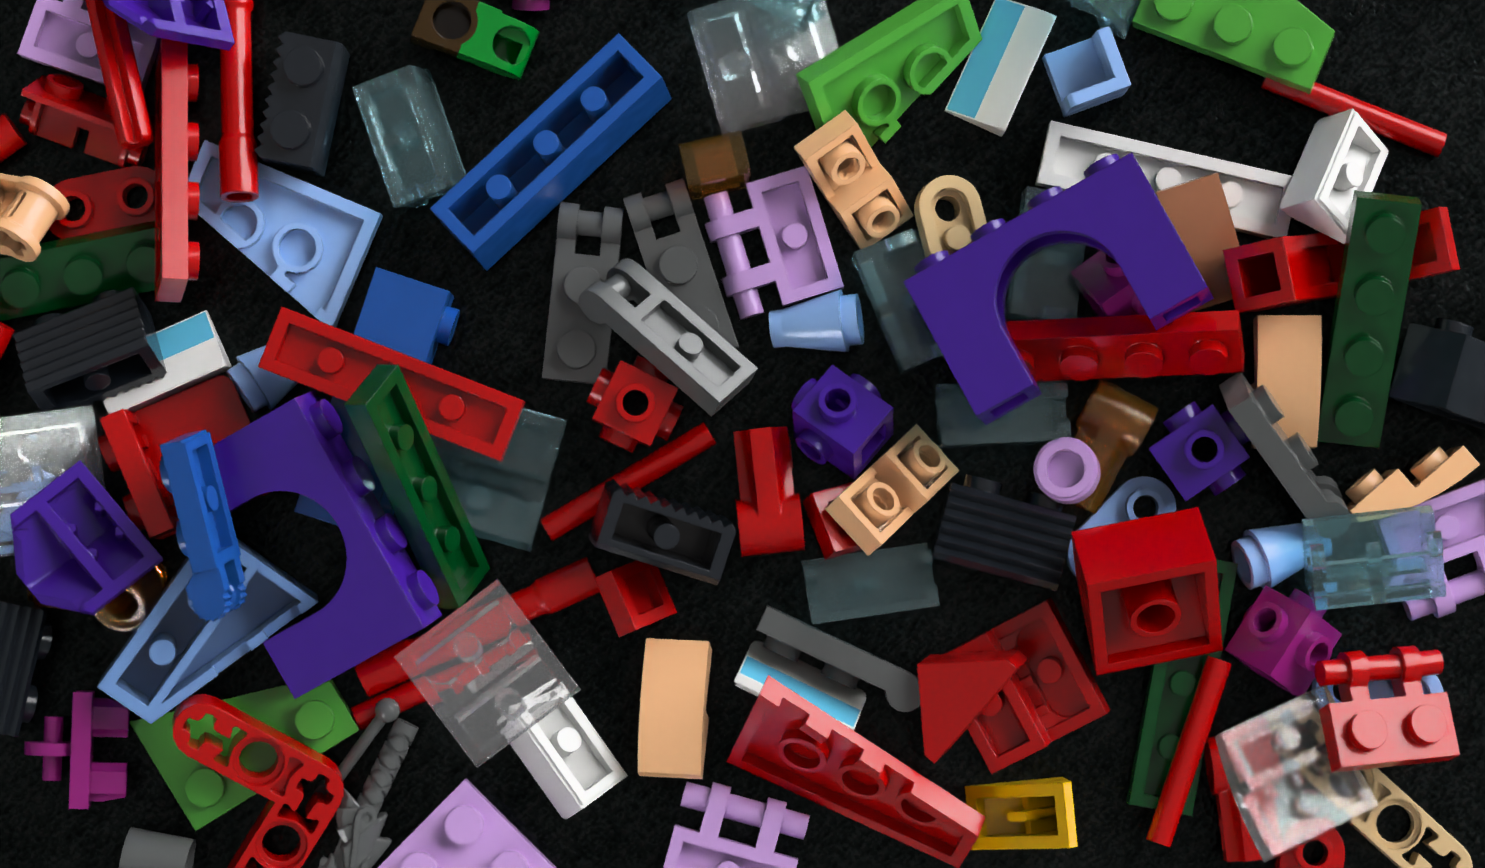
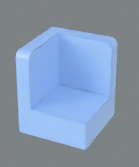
M1109 26L1096 30L1092 38L1045 54L1042 58L1063 117L1122 97L1131 86Z

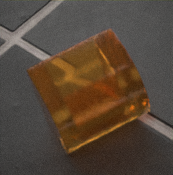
M741 130L678 144L690 198L699 199L723 191L729 192L746 188V183L751 182L750 165Z

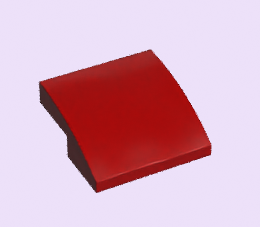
M1051 597L944 653L1019 650L1028 658L968 727V731L991 774L1047 747L1052 741L1108 714L1111 710Z

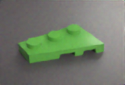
M917 0L796 74L816 130L846 110L858 123L871 147L878 140L886 143L901 127L897 119L921 94L931 95L978 45L982 37L969 0Z
M1141 0L1132 21L1134 28L1265 78L1267 77L1307 94H1311L1335 35V30L1298 0Z
M332 679L294 699L287 685L223 700L321 754L360 731L351 709ZM175 711L164 714L152 724L144 719L130 721L129 723L195 831L258 794L180 751L173 740L172 718ZM205 713L204 717L199 721L193 720L190 717L187 719L190 724L191 738L199 739L201 734L207 732L223 740V751L220 753L223 756L228 755L232 738L241 730L238 727H233L229 739L213 729V715ZM262 741L252 742L241 751L239 760L248 770L261 772L269 769L275 763L277 753L268 743Z

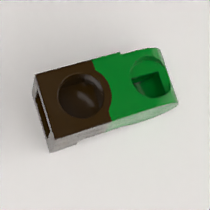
M425 0L411 34L410 43L432 51L435 49L493 73L520 80L540 32L520 20L503 14L502 10L478 0Z

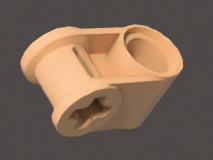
M0 173V254L12 256L25 262H33L41 253L39 243L53 222L65 218L70 210V204L60 191L49 183L33 176L20 177Z

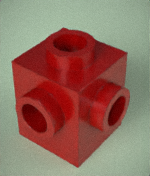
M640 356L636 357L633 365L620 360L615 372L602 368L586 401L597 407L592 421L603 425L598 437L633 453L637 443L650 448L655 436L667 441L684 407L673 402L678 388L667 383L668 378L647 359ZM640 391L647 397L648 407L643 414L633 416L624 410L623 398L627 393Z

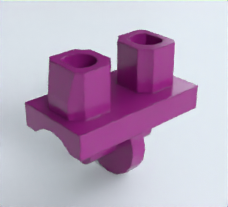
M76 690V692H73L71 741H63V716H44L43 741H24L25 755L43 756V781H62V756H70L69 809H89L92 801L104 802L127 796L128 762H93L94 737H129L130 710L115 699L95 697L96 690Z

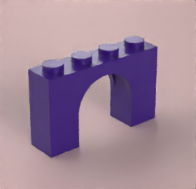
M1132 152L1121 159L1118 154H1111L1101 158L1084 171L1083 174L1086 178L1064 191L1060 186H1055L1039 193L1027 203L1029 211L1007 223L1003 218L986 223L971 234L970 239L972 243L951 255L947 250H943L926 257L914 267L916 274L903 281L973 412L985 425L1042 395L1040 388L1008 331L1005 319V298L1009 284L1020 266L1037 252L1054 245L1067 243L1087 245L1104 252L1120 266L1156 330L1214 299Z
M316 390L288 401L213 445L230 513L267 492L288 491L298 493L320 504L333 517L345 542L346 570L343 582L334 598L324 608L263 642L294 699L418 632L442 616L437 606L439 604V595L433 581L423 570L417 571L405 550L407 538L400 523L392 514H385L373 493L375 481L369 468L361 458L352 456L340 435L343 432V425L337 411L327 400L320 399Z

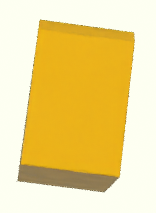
M1053 777L965 786L966 804L986 817L979 837L971 850L1061 849L1078 847L1072 783L1068 779Z

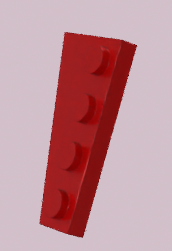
M769 675L727 760L728 763L956 868H960L976 842L986 818Z

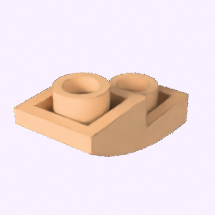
M846 110L794 146L795 151L819 190L862 252L869 249L914 216L894 179L880 164L858 123Z
M1257 315L1253 319L1254 383L1251 384V387L1255 390L1259 386L1265 385L1284 414V417L1277 421L1287 437L1289 438L1298 432L1309 448L1315 449L1317 448L1321 398L1322 317L1321 315ZM1251 442V449H1256Z
M916 424L830 503L825 510L869 556L960 470Z
M1438 445L1412 466L1410 472L1416 477L1412 482L1398 468L1386 470L1381 475L1373 468L1345 492L1351 500L1346 505L1350 513V521L1382 517L1418 505L1453 486L1480 464L1464 445L1449 448L1446 452Z
M646 638L639 712V776L703 779L709 725L706 704L712 658V648L709 641Z

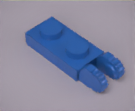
M204 429L185 433L160 445L162 452L160 475L165 488L173 495L179 519L176 525L178 545L182 553L188 556L192 573H194L186 586L188 598L193 602L191 607L195 610L194 614L199 615V619L203 618L206 622L209 620L214 622L225 617L227 612L229 613L241 607V604L245 602V596L248 594L245 591L247 587L243 584L245 576L239 557L241 553L211 434Z

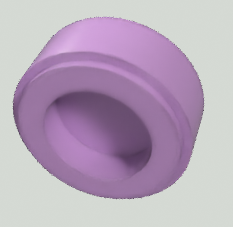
M1072 437L1054 439L1044 445L1036 456L1034 462L1035 481L1041 491L1055 502L1062 504L1081 502L1095 491L1100 481L1101 468L1099 460L1092 449L1079 439Z

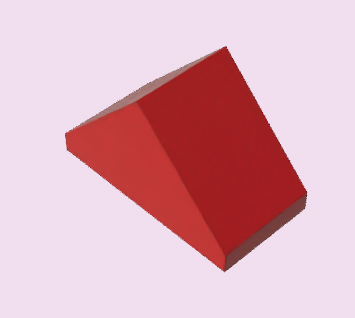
M1019 650L931 654L917 664L924 755L935 764L946 754L1028 658Z

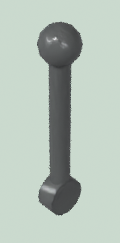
M389 697L382 698L377 702L375 706L376 716L338 766L342 774V780L346 778L385 723L393 722L398 718L400 707L394 699ZM321 780L315 785L313 794L320 792L326 795L329 792L326 789L325 780Z

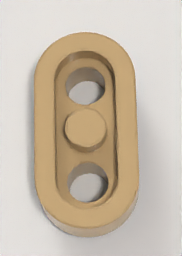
M955 175L937 177L925 185L916 197L914 215L925 257L943 250H947L951 255L972 243L970 239L971 234L987 223L977 190L969 181ZM938 200H946L953 205L955 215L952 221H944L938 217L935 211Z

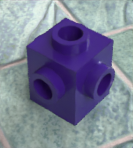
M831 365L818 381L814 378L808 380L800 388L791 405L793 410L794 438H796L795 442L799 449L818 464L824 465L828 461L853 480L857 478L893 435V407L881 399L879 391L866 378L855 373L848 376L834 365Z
M1195 401L1163 422L1170 434L1149 447V450L1185 501L1206 487L1210 489L1214 496L1220 494L1246 475L1240 464L1250 458L1243 448V445L1250 440L1228 409L1220 414L1212 404L1201 411ZM1200 437L1213 439L1217 444L1216 455L1209 460L1198 459L1192 451L1193 442Z

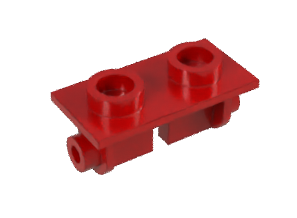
M62 74L42 75L22 89L20 96L26 97L28 100L22 108L19 121L21 124L29 126L30 134L73 148L76 145L80 128L89 131L84 149L85 154L122 168L128 167L129 164L135 166L142 165L148 146L133 150L121 148L117 141L108 98L85 91L82 82ZM149 114L153 130L155 128V116Z

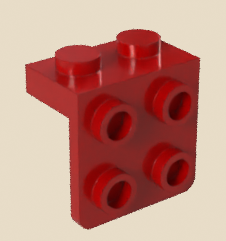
M217 376L135 412L121 409L100 418L105 434L97 438L98 444L109 469L113 473L121 470L130 493L123 496L122 499L126 512L140 531L146 529L149 538L164 539L176 534V525L179 519L173 495L165 488L160 475L161 444L185 433L206 429L207 432H210L214 445L251 423L240 394L229 377ZM271 492L264 493V494H262L261 496H259V497H257V498H255V499H258V498H260V497H262V496H265V495H267V494H269V493H271Z

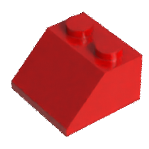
M1199 507L1071 532L1076 579L1096 675L1223 651L1217 560Z

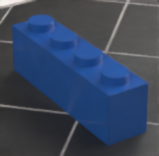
M618 33L430 209L454 238L488 271L672 99L662 76Z
M376 267L354 335L432 365L438 344L449 346L457 326L460 310L451 307L454 296L450 291ZM332 397L330 404L337 411L343 425V432L340 435L352 456L361 458L369 468L375 481L373 493L385 514L390 513L394 515L393 508L344 406L346 401ZM299 495L294 512L337 525L333 517L320 504L304 495Z

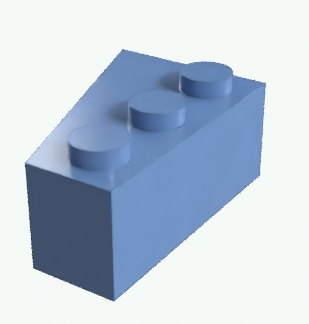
M237 539L241 553L239 557L245 576L243 584L247 587L245 591L248 595L245 596V602L238 609L227 612L225 617L214 622L212 620L206 622L203 618L199 619L198 614H194L195 610L191 607L193 602L189 600L186 586L194 574L192 573L187 556L103 673L97 688L152 724L218 676V673L266 641L277 630L317 604L318 595Z

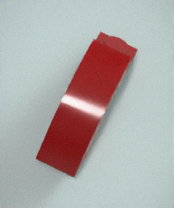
M1436 207L1421 211L1409 281L1460 270L1447 207ZM1323 233L1299 236H1280L1223 250L1235 310H1239V313L1256 312L1336 298L1345 244Z

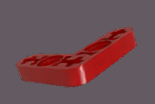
M196 694L183 700L176 707L172 718L173 740L178 749L188 757L269 799L227 868H257L256 862L249 860L251 857H254L264 868H301L343 799L342 774L337 764L327 756L217 697L208 694ZM205 713L213 715V729L229 739L233 727H238L241 730L232 738L228 755L223 756L220 754L223 751V740L207 732L201 734L199 739L191 738L190 724L187 719L190 717L193 720L199 721L204 717ZM259 741L270 744L275 749L277 758L269 769L254 772L242 765L239 756L246 745ZM318 774L325 776V785L329 792L326 795L315 792L305 806L306 818L313 820L311 823H308L304 817L296 812L304 796L303 785L300 780L303 778L307 781H313ZM288 804L291 809L282 806ZM279 825L292 827L300 837L297 847L283 855L269 852L262 843L266 832Z

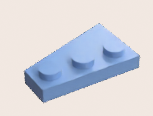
M204 140L197 161H195L188 177L190 182H199L200 199L198 215L313 314L315 318L336 327L383 215L259 162V198L244 203L224 201L220 199L219 145Z

